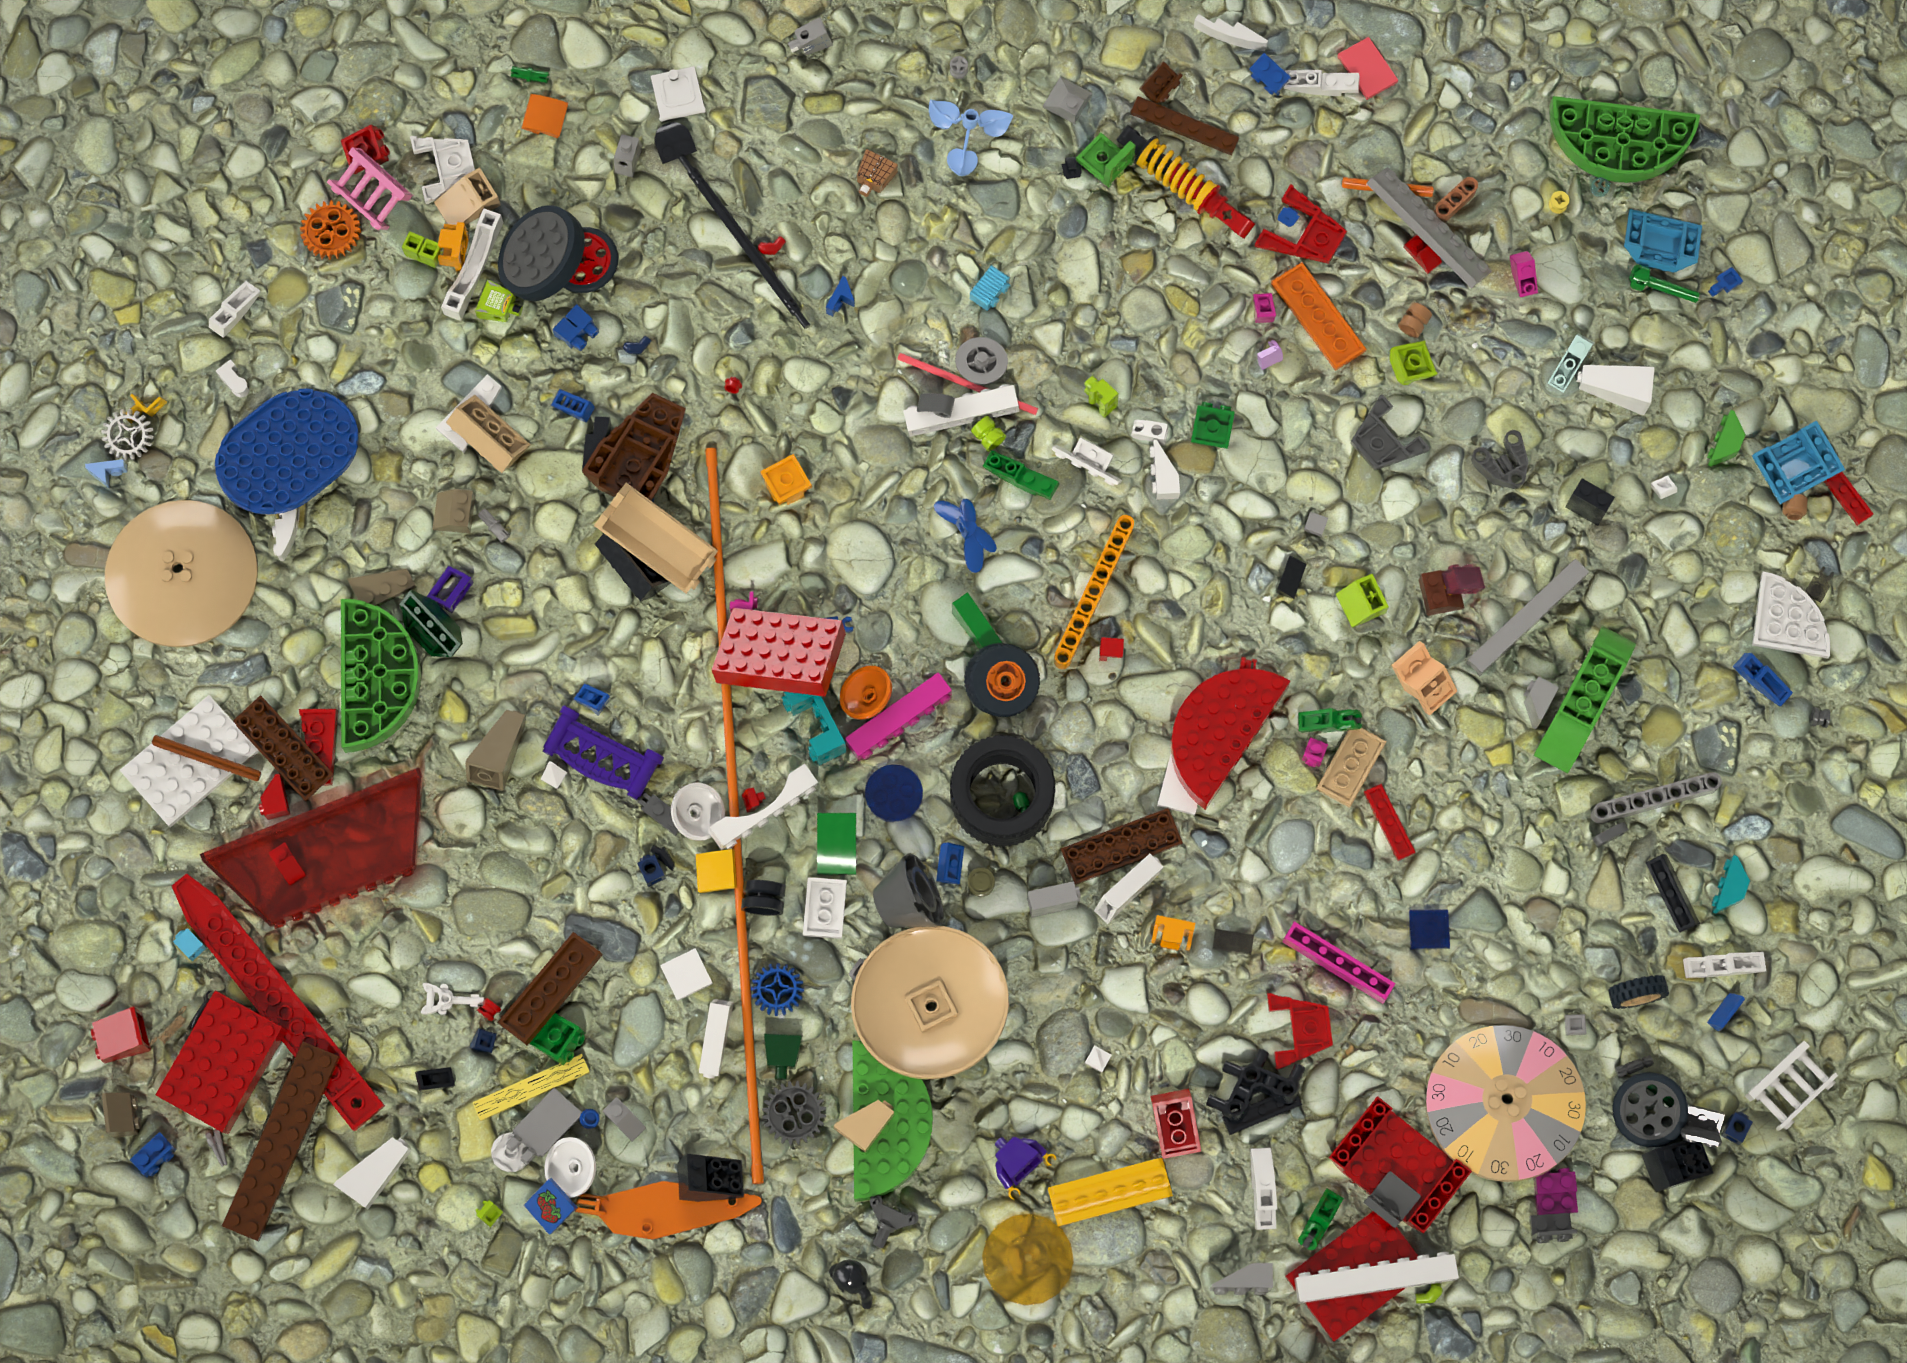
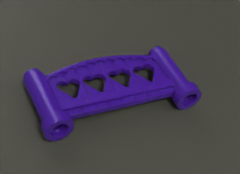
M562 706L559 712L561 715L547 738L542 752L551 757L554 754H558L560 758L582 775L607 786L626 789L628 791L627 796L637 800L638 797L640 798L657 765H661L664 757L650 749H647L643 756L577 722L580 714L566 706ZM579 737V752L577 754H573L571 750H565L564 746L566 743ZM595 746L596 761L594 763H590L588 759L581 757L584 751ZM612 754L613 770L606 771L605 767L600 768L598 766L599 761ZM629 763L630 778L628 780H623L622 776L618 777L615 775L617 769Z

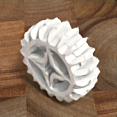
M124 409L120 410L121 416L114 412L115 419L109 416L107 419L111 423L103 424V426L108 427V430L101 431V433L107 434V437H103L102 441H109V443L105 444V448L112 446L109 453L113 454L117 451L116 458H120L123 454V460H127L128 454L131 460L135 459L134 453L141 457L142 453L140 450L148 452L144 446L152 445L147 439L154 438V436L148 435V432H152L153 428L146 427L151 422H143L146 418L145 415L138 418L139 411L132 415V409H128L127 415ZM132 419L139 425L129 428L123 420ZM118 423L120 433L113 439V430ZM125 429L126 431H133L131 432L132 435H130V439L122 438L124 437L123 434H125ZM142 430V440L137 445L135 436ZM126 441L131 445L132 450H123L116 444Z

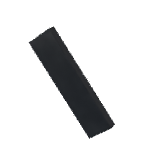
M1285 1090L1283 1093L1290 1095L1293 1091ZM1298 1094L1297 1099L1292 1104L1278 1102L1270 1096L1251 1104L1248 1113L1241 1122L1233 1123L1225 1116L1222 1117V1120L1230 1136L1302 1106ZM1237 1110L1232 1113L1238 1114L1241 1110Z

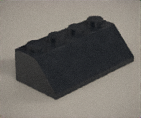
M603 533L595 543L600 553L607 559L639 601L653 597L671 584V582Z

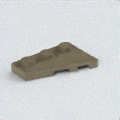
M407 569L348 579L357 599L374 606H380L416 588Z

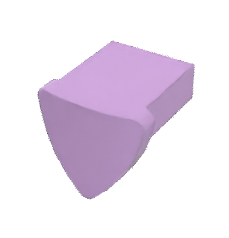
M1275 340L1268 342L1269 348L1257 353L1258 363L1262 370L1283 360L1282 349Z

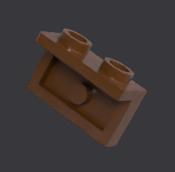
M1163 61L1156 67L1139 90L1151 102L1163 103L1169 98L1170 95L1168 93L1181 83L1180 79L1183 75L1181 73L1176 74Z

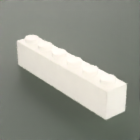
M1009 384L1001 385L998 389H984L980 393H966L962 397L955 398L950 418L939 417L933 412H917L916 405L903 410L909 437L977 422L986 416L994 418L1020 412L1014 385L1010 386Z

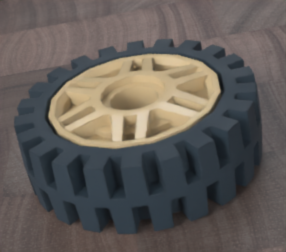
M1651 975L1627 980L1608 989L1610 1001L1614 1009L1646 1005L1659 1001L1669 995L1668 985L1663 975Z

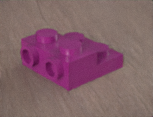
M1570 1168L1558 1169V1173H1550L1549 1170L1533 1178L1537 1215L1578 1213L1575 1172H1570Z

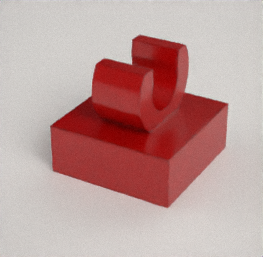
M754 787L746 789L742 794L747 813L755 811L759 804L763 803L762 800L766 799L764 792L756 793Z

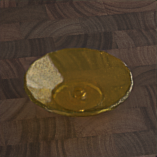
M1031 1213L1015 1215L999 1223L986 1239L982 1255L984 1274L993 1290L1007 1301L1021 1305L1044 1303L1058 1295L1069 1281L1074 1263L1071 1243L1062 1228L1046 1217ZM1029 1254L1032 1256V1260L1026 1261L1024 1256Z

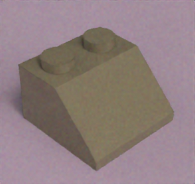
M452 489L437 493L433 530L471 534L475 505L473 491Z
M103 1093L102 1102L106 1133L113 1138L137 1135L138 1129L141 1128L140 1119L136 1117V1109H138L137 1098L131 1093Z

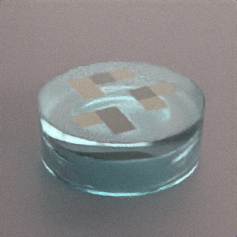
M1602 177L1594 179L1591 184V192L1597 197L1607 195L1610 189V183Z

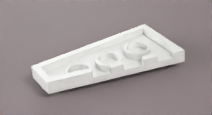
M487 374L436 427L437 431L460 451L465 453L468 443L457 432L453 431L446 421L459 405L473 395H476L491 408L502 389L501 385Z

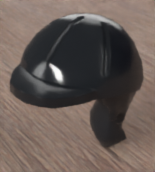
M851 1259L843 1260L831 1266L829 1274L842 1293L844 1290L850 1294L859 1293L862 1307L870 1309L873 1296L867 1287L868 1274L866 1268L860 1262Z

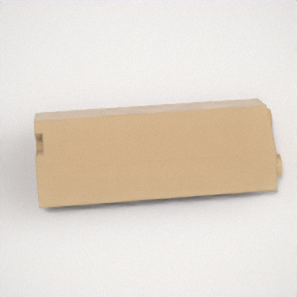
M627 483L620 489L594 525L686 594L691 588L695 590L700 583L698 578L706 567L711 568L717 560L714 558L718 552L717 549Z

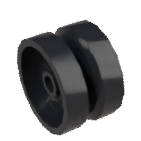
M768 880L744 881L743 893L747 897L742 899L741 910L750 914L764 916L782 915L784 902L779 899L785 897L786 885Z

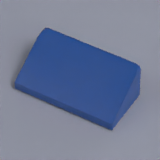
M949 842L941 844L937 882L960 884L964 846Z
M1729 993L1707 1023L1715 1030L1721 1031L1744 1002L1745 998Z

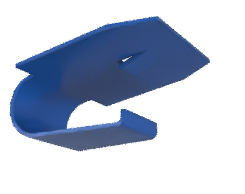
M1284 207L1278 215V221L1291 227L1300 216L1291 207Z

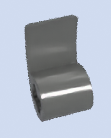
M921 394L917 412H933L939 417L950 418L955 398L946 394Z

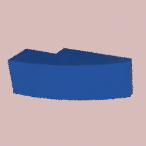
M1744 653L1733 666L1744 679L1778 706H1782L1793 693L1768 666H1764L1752 653Z

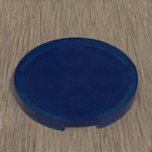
M886 765L876 770L868 779L865 788V799L870 811L876 817L886 822H898L912 817L918 811L923 799V788L918 776L909 768L902 765Z

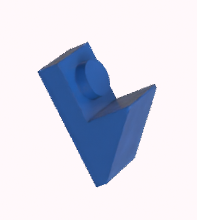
M842 276L826 306V314L832 317L835 312L840 311L843 302L855 307L853 295L844 276Z
M584 684L574 700L590 708L599 716L608 704L610 696Z

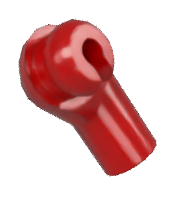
M779 236L774 243L761 242L758 245V250L765 255H775L786 241Z

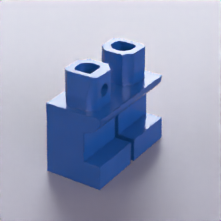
M576 304L565 316L566 319L563 318L553 328V333L555 337L564 341L571 349L574 347L582 351L587 345V342L582 337L587 334L593 339L599 333V330L595 326L593 319Z

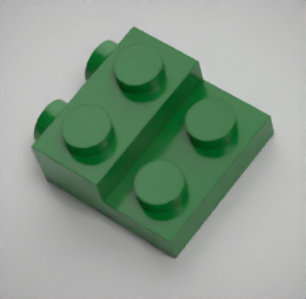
M1202 402V405H1198L1191 442L1228 449L1235 411H1231L1232 407L1221 405L1220 408H1215L1213 403Z
M554 1013L529 1044L564 1066L566 1062H570L573 1059L575 1048L584 1043V1035L586 1033L579 1026Z

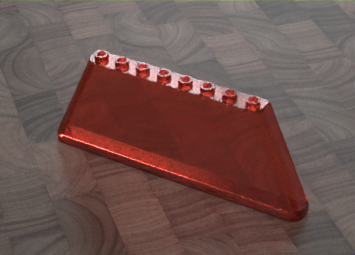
M419 767L201 853L200 857L202 862L270 927L275 929L281 928L288 921L301 920L308 913H318L323 910V907L328 905L330 907L336 906L343 899L356 898L363 891L370 892L377 889L378 885L383 883L385 885L391 884L398 877H408L414 874V870L417 868L423 785L422 772ZM284 842L306 874V876L292 885L287 883L269 855L270 851Z

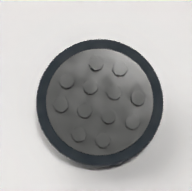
M553 205L535 208L521 217L508 232L500 249L498 273L502 284L512 294L527 301L544 300L559 292L573 277L583 256L585 236L580 222L568 211Z

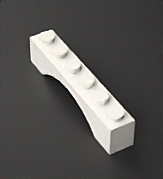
M483 209L476 225L475 234L465 263L457 279L448 290L441 306L444 315L462 321L502 228L503 219L501 214Z
M803 764L788 775L781 794L767 808L748 816H725L712 825L708 832L721 850L724 848L730 849L737 844L736 840L741 837L745 839L753 833L752 830L757 826L761 828L766 825L770 817L773 815L778 817L785 811V807L788 805L792 807L800 801L799 798L803 795L809 796L815 792L818 781L808 767Z

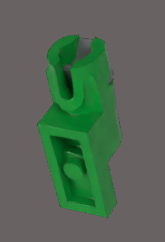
M1333 708L1299 712V732L1321 731L1327 733L1361 729L1362 713L1360 710L1347 709L1338 711Z
M1326 1188L1298 1238V1243L1301 1246L1303 1245L1311 1251L1316 1249L1341 1205L1343 1197Z

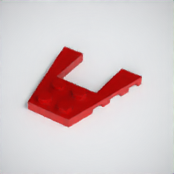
M1290 184L1282 197V202L1313 218L1297 244L1263 229L1255 242V247L1329 264L1344 240L1347 230L1330 216L1328 217L1324 214L1321 208L1311 203L1303 193L1298 192Z

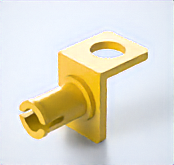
M134 394L130 395L135 401V405L130 408L133 412L132 415L139 411V416L144 412L153 417L167 403L165 399L158 397L147 408ZM127 419L131 424L134 421L132 419Z

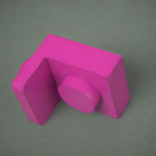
M750 592L749 602L743 599H736L735 602L730 601V613L733 608L754 610L758 607V597H754V592Z
M1310 737L1302 760L1308 766L1320 767L1328 744Z

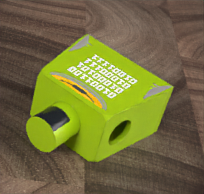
M487 280L475 313L479 319L507 322L510 314L520 317L523 306L515 304V295L509 290Z

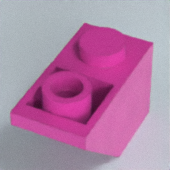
M1528 251L1510 255L1511 272L1519 297L1537 294L1534 258Z

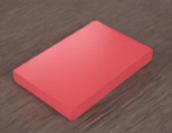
M1369 37L1342 51L1337 56L1348 73L1360 74L1359 89L1366 100L1398 83L1397 77Z

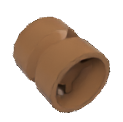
M1413 302L1406 311L1407 315H1404L1399 322L1398 327L1408 336L1418 338L1424 330V325H1427L1431 319L1432 313L1425 306Z

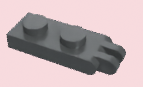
M644 792L642 796L648 801L644 802L639 798L637 802L643 806L641 810L676 837L679 831L672 820L671 807L654 794L650 797Z

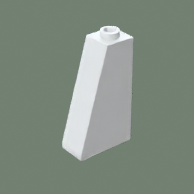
M1151 854L1146 856L1103 895L1094 911L1109 924L1160 874L1163 869L1161 862Z
M714 999L710 1003L699 1073H702L703 1077L715 1078V1076L720 1075L734 1002Z
M392 1137L339 1178L333 1185L363 1207L369 1209L411 1151L407 1148L409 1144L401 1138L396 1140Z

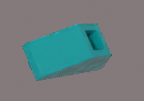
M1736 855L1725 861L1723 870L1726 872L1724 878L1720 877L1717 888H1720L1718 895L1714 896L1711 906H1714L1713 913H1718L1734 906L1745 898L1750 879Z

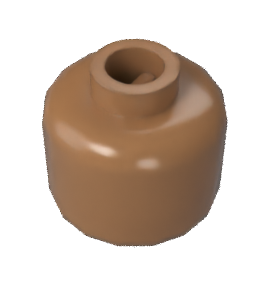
M1803 494L1794 495L1793 498L1782 503V513L1790 520L1802 519L1807 514V497Z

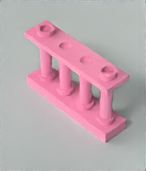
M352 147L348 154L353 157V162L339 181L329 179L327 183L332 186L331 190L342 195L370 220L372 227L377 230H388L389 226L383 222L398 201H409L413 195L361 148ZM362 165L366 169V173L351 193L344 186L358 166ZM375 177L379 180V185L364 205L357 197L370 179ZM389 189L392 192V197L377 216L370 209L383 191Z

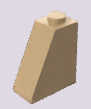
M877 1100L835 1123L833 1126L834 1130L866 1153L894 1116L893 1106L886 1101L880 1102Z

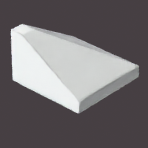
M549 761L541 780L558 789L567 772Z

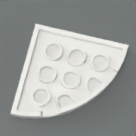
M1763 571L1760 578L1752 646L1829 658V633H1827L1825 620L1814 601L1800 587L1794 586L1786 581L1785 578Z

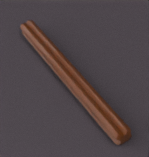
M158 735L153 737V746L254 781L260 780L261 772L259 770Z

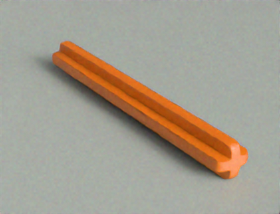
M1343 177L1342 188L1373 191L1367 185L1368 179ZM1407 184L1416 196H1433L1434 188L1432 186Z

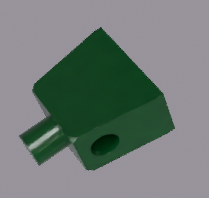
M764 1034L767 1066L770 1069H775L776 1080H787V1069H796L802 1045V1036Z

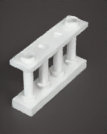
M1805 1041L1800 1043L1745 1095L1750 1102L1755 1098L1757 1101L1760 1100L1781 1122L1776 1127L1778 1131L1782 1128L1787 1130L1794 1123L1792 1119L1821 1091L1825 1088L1829 1090L1836 1083L1834 1081L1838 1076L1836 1073L1828 1077L1807 1056L1806 1050L1810 1046ZM1796 1059L1802 1061L1823 1082L1816 1090L1793 1069L1792 1063ZM1782 1072L1785 1075L1788 1074L1809 1095L1802 1104L1779 1082L1778 1076ZM1769 1085L1771 1088L1774 1087L1795 1108L1788 1117L1765 1095L1766 1092L1764 1090Z

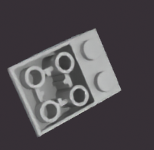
M1252 1263L1212 1284L1210 1291H1214L1215 1295H1226L1228 1291H1234V1295H1246L1248 1291H1254V1295H1266L1273 1288V1263Z

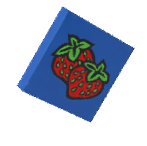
M552 1178L548 1179L524 1204L525 1208L549 1235L578 1208Z

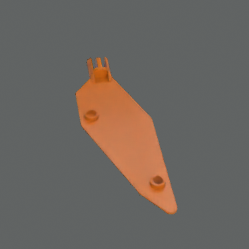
M661 1181L605 1196L583 1193L578 1196L582 1199L577 1200L576 1205L586 1208L578 1207L575 1212L599 1216L614 1234L654 1240L737 1218L759 1206L762 1200L759 1196L744 1194L743 1198L734 1199L736 1200L734 1205L728 1203L730 1199L701 1202L679 1200V1183Z

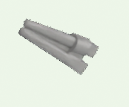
M215 1129V1136L213 1137L210 1132H206V1141L209 1147L212 1148L221 1167L227 1165L220 1131Z

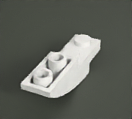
M1285 70L1291 77L1284 86V89L1325 96L1359 93V73Z
M300 507L280 513V519H276L275 526H272L273 537H276V544L273 545L274 555H277L280 561H285L294 544L299 526Z
M1271 1148L1250 1149L1252 1189H1254L1255 1229H1276L1277 1197Z

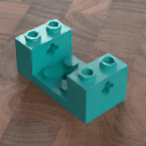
M783 691L782 703L787 712L791 711L792 715L795 716L812 707L816 719H821L820 726L823 733L809 740L808 753L813 762L816 761L820 766L846 753L845 741L821 696Z

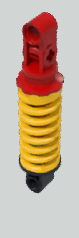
M1127 124L1116 139L1123 146L1129 141L1136 145L1135 154L1137 155L1134 164L1142 169L1147 168L1149 175L1155 174V179L1162 181L1165 187H1170L1172 193L1178 192V197L1185 199L1188 205L1193 204L1194 210L1199 215L1207 212L1212 219L1217 217L1243 239L1246 238L1255 226V223L1250 218L1227 203L1228 197L1219 193L1221 190L1220 185L1213 183L1212 180H1208L1206 183L1203 182L1205 175L1200 174L1197 177L1196 168H1192L1189 171V162H1185L1182 165L1181 156H1177L1172 161L1171 159L1174 156L1173 150L1168 151L1166 155L1163 154L1167 146L1165 144L1160 145L1157 136L1146 140L1138 131ZM1226 212H1231V219L1227 218Z

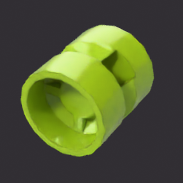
M990 416L982 418L971 429L972 434L976 438L982 439L981 444L988 452L997 448L1006 438L1005 433L1000 428H995L996 424Z

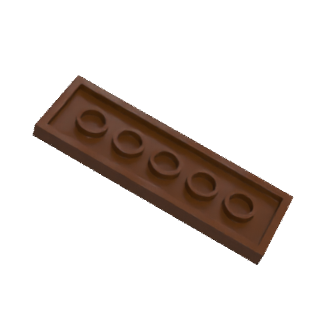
M573 932L497 1023L528 1046L603 954Z

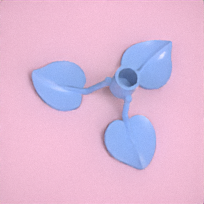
M930 100L929 116L935 126L941 129H949L952 123L958 124L963 120L962 125L967 129L963 150L953 149L947 156L949 168L958 176L969 175L977 166L978 158L976 153L966 151L970 130L974 129L978 123L979 127H983L987 135L999 137L1007 131L1013 118L1012 114L999 110H987L978 115V112L974 109L966 110L959 118L960 111L955 104Z

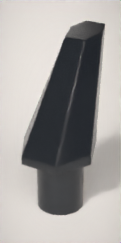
M653 845L650 852L658 855L657 859L671 871H674L675 863L666 847L661 849Z

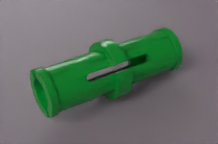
M512 66V78L515 77L526 79L527 82L537 81L546 84L549 81V78H547L549 72L534 70L531 67L526 69Z

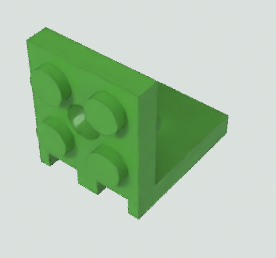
M1100 133L1076 157V161L1110 188L1112 182L1124 173L1128 165L1134 163L1136 145L1129 141L1120 149L1104 134ZM1104 154L1107 156V160L1099 161L1097 156Z

